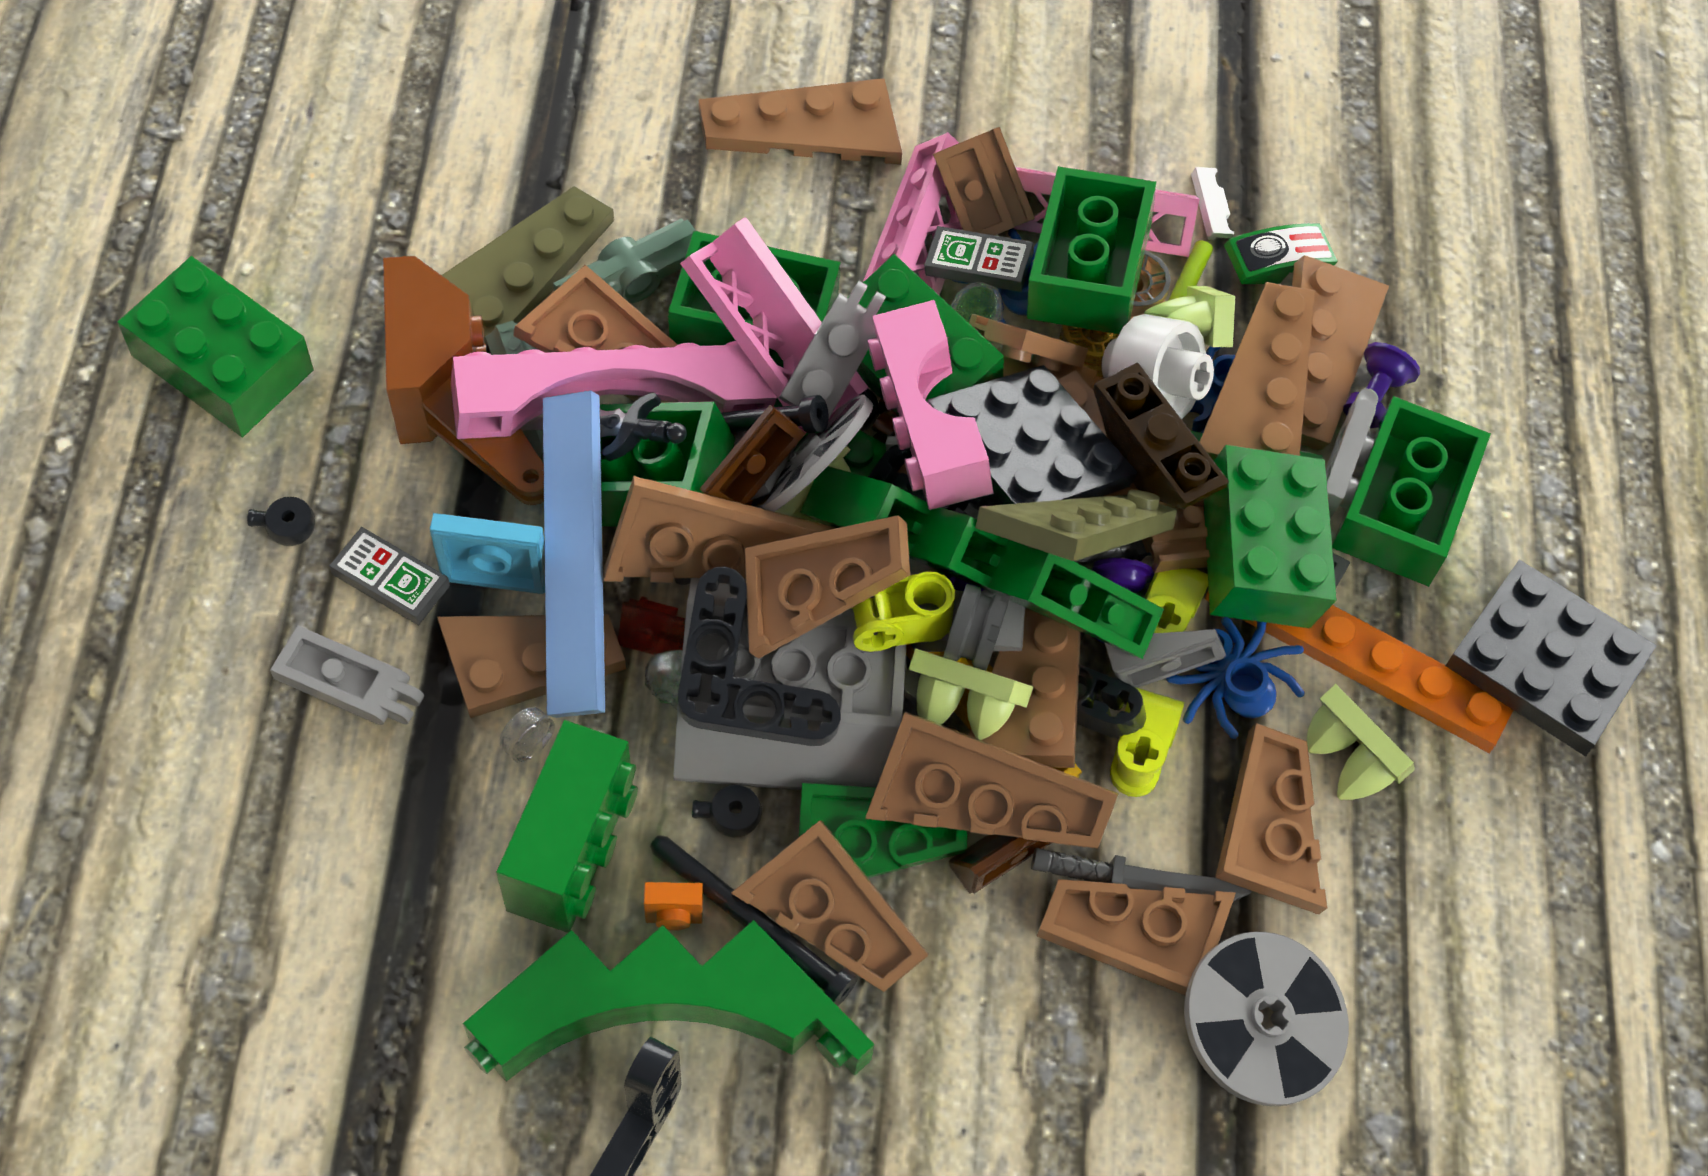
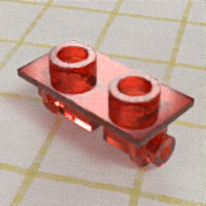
M641 596L639 601L630 598L628 603L623 602L618 636L619 645L682 663L686 618L678 616L679 608L650 601L648 597Z

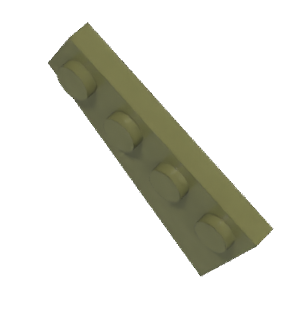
M573 186L442 274L444 278L469 295L472 316L482 315L484 344H486L485 336L490 334L496 325L509 321L519 323L554 289L553 283L562 279L614 222V210Z
M1130 490L1127 495L982 506L979 508L976 528L1071 561H1076L1173 530L1177 509L1160 504V497L1156 494L1141 490Z

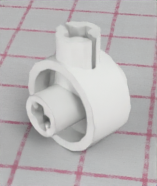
M1148 314L1134 316L1122 328L1118 338L1113 339L1108 344L1102 359L1104 378L1135 363H1139L1181 419L1192 409L1196 400L1205 397L1213 381V361L1206 354L1204 338L1198 326L1188 321Z

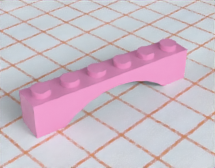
M737 341L713 346L683 343L667 348H648L643 345H632L621 350L598 351L594 348L582 347L571 352L544 353L543 351L532 349L518 354L506 355L473 352L465 356L453 357L451 391L457 439L511 436L528 421L543 413V398L590 390L599 396L609 394L644 396L656 393L661 400L668 402L714 401L720 412L767 408L769 405L774 407L777 399L774 392Z

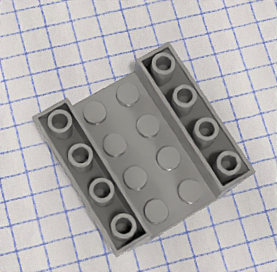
M691 578L685 621L681 673L691 623L696 589L700 578ZM719 583L717 591H707V593L713 595L715 600L713 619L723 621L727 598H737V596L730 594L728 584ZM746 603L734 677L820 690L830 694L840 707L841 720L837 734L830 742L824 745L806 746L717 732L689 725L682 718L679 708H677L674 781L802 790V783L877 788L902 721L906 645L893 646L885 650L872 652L859 650L855 647L853 641V633L857 628L853 609L850 608L758 659L749 653ZM702 616L700 621L710 619L706 618L705 616ZM730 621L726 623L732 626L734 625L735 621ZM708 634L698 641L696 649L702 658L709 661H717L727 654L729 645L722 636ZM696 669L691 670V674L702 673ZM702 673V683L698 697H688V700L695 702L696 712L706 713L709 705L719 704V701L711 699L713 675ZM725 674L715 675L721 679L725 678ZM764 696L751 697L743 706L745 717L756 724L768 722L776 712L773 702ZM784 700V718L780 727L790 728V716L806 719L808 721V729L811 731H819V726L822 722H831V719L822 716V707L811 706L809 714L791 713L794 701Z

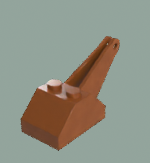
M416 256L383 258L386 390L400 444L432 442L439 436L520 502L526 505L543 503L544 464L521 428L511 436L457 439L451 391L453 357L465 356L473 352L488 353L487 344H484L482 315L472 316L469 295Z

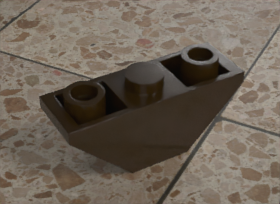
M1135 363L1094 384L1093 391L1107 438L1138 472L1133 481L1137 490L1156 494L1160 497V502L1185 509L1228 486L1229 480L1139 363Z

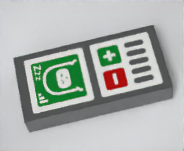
M937 226L924 265L926 276L1022 292L1034 254L1033 242Z
M362 526L329 565L332 575L418 626L450 586L447 576Z

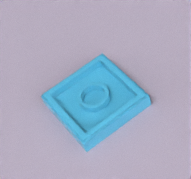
M433 513L430 534L440 573L447 576L449 582L537 594L545 593V542L542 527Z

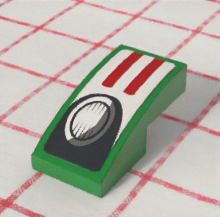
M1320 223L1290 224L1261 229L1230 238L1224 244L1241 284H1265L1266 282L1280 284L1289 273H1293L1294 263L1304 255L1331 265H1335L1338 262Z

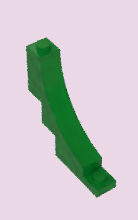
M827 466L814 479L800 511L801 514L823 525L835 528L898 515L907 522L910 559L994 594L998 593L1010 597L1009 600L1073 630L1091 635L1129 655L1143 659L1164 611L1160 606L1075 561L977 529V519L969 515L941 507L929 510L927 502L893 484Z
M754 920L703 965L662 925L611 971L571 930L463 1023L470 1041L464 1047L465 1051L485 1074L495 1069L506 1082L530 1063L563 1044L614 1026L645 1021L677 1020L707 1023L729 1028L764 1040L791 1055L801 1048L813 1035H816L819 1039L815 1044L826 1060L836 1068H840L844 1064L854 1076L872 1060L875 1044Z

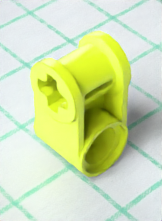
M1176 569L1154 574L1145 598L1164 609L1154 633L1183 632L1186 630L1190 619L1194 618L1208 587V574L1197 569Z
M922 572L910 575L874 595V598H868L852 607L857 628L853 633L855 647L862 651L872 652L885 650L893 646L933 642L942 639L949 632L953 620L955 589L951 581L937 572ZM932 603L937 605L939 609L929 611L921 609L918 605Z
M1137 688L1143 697L1146 721L1142 729L1119 738L1110 769L1111 781L1119 792L1131 797H1141L1154 790L1168 750L1172 746L1184 707V701ZM1127 702L1125 711L1130 713L1129 704ZM1133 760L1139 761L1143 763V765H1137L1133 763Z

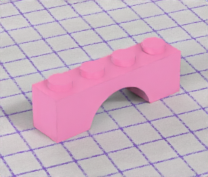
M931 300L872 316L876 338L867 340L875 371L885 369L887 377L879 379L887 410L897 408L899 417L892 418L899 449L910 448L912 454L911 458L905 459L912 490L923 489L929 510L993 494L989 459L975 418L945 414L936 410L925 401L933 387L952 374L948 340L935 301Z

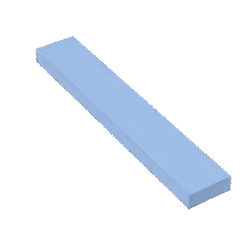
M590 390L543 398L547 715L554 718L605 713L600 398L598 394Z

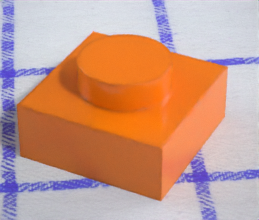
M645 882L644 911L646 923H656L658 928L664 925L667 930H684L689 928L690 924H702L703 883Z

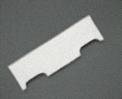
M1195 167L1191 177L1196 196L1199 198V207L1208 240H1215L1216 237L1232 238L1234 231L1229 229L1226 220L1230 216L1224 189L1217 185L1215 175L1218 172L1217 169Z

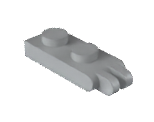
M858 281L848 298L839 293L779 399L793 406L799 405L801 399L805 396L820 395L826 401L830 418L869 349L867 340L876 337L872 316L877 314L886 296L876 291L867 308H864L858 303L868 285Z
M1362 389L1349 408L1326 467L1330 519L1339 506L1346 509L1349 507L1360 481L1352 477L1355 466H1364L1375 439L1367 436L1378 403V395L1372 389Z
M299 625L270 669L275 680L378 725H383L387 717L399 723L408 724L414 713L408 707L397 703V700L399 699L413 706H419L424 698V694L419 689L407 684L410 676L404 671Z

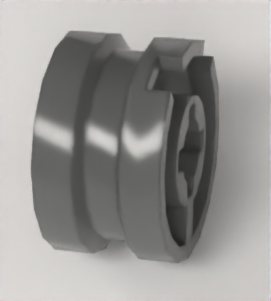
M967 584L951 628L944 657L954 661H958L963 657L972 660L973 667L987 671L1010 597L998 593L993 597H989L981 593V588Z

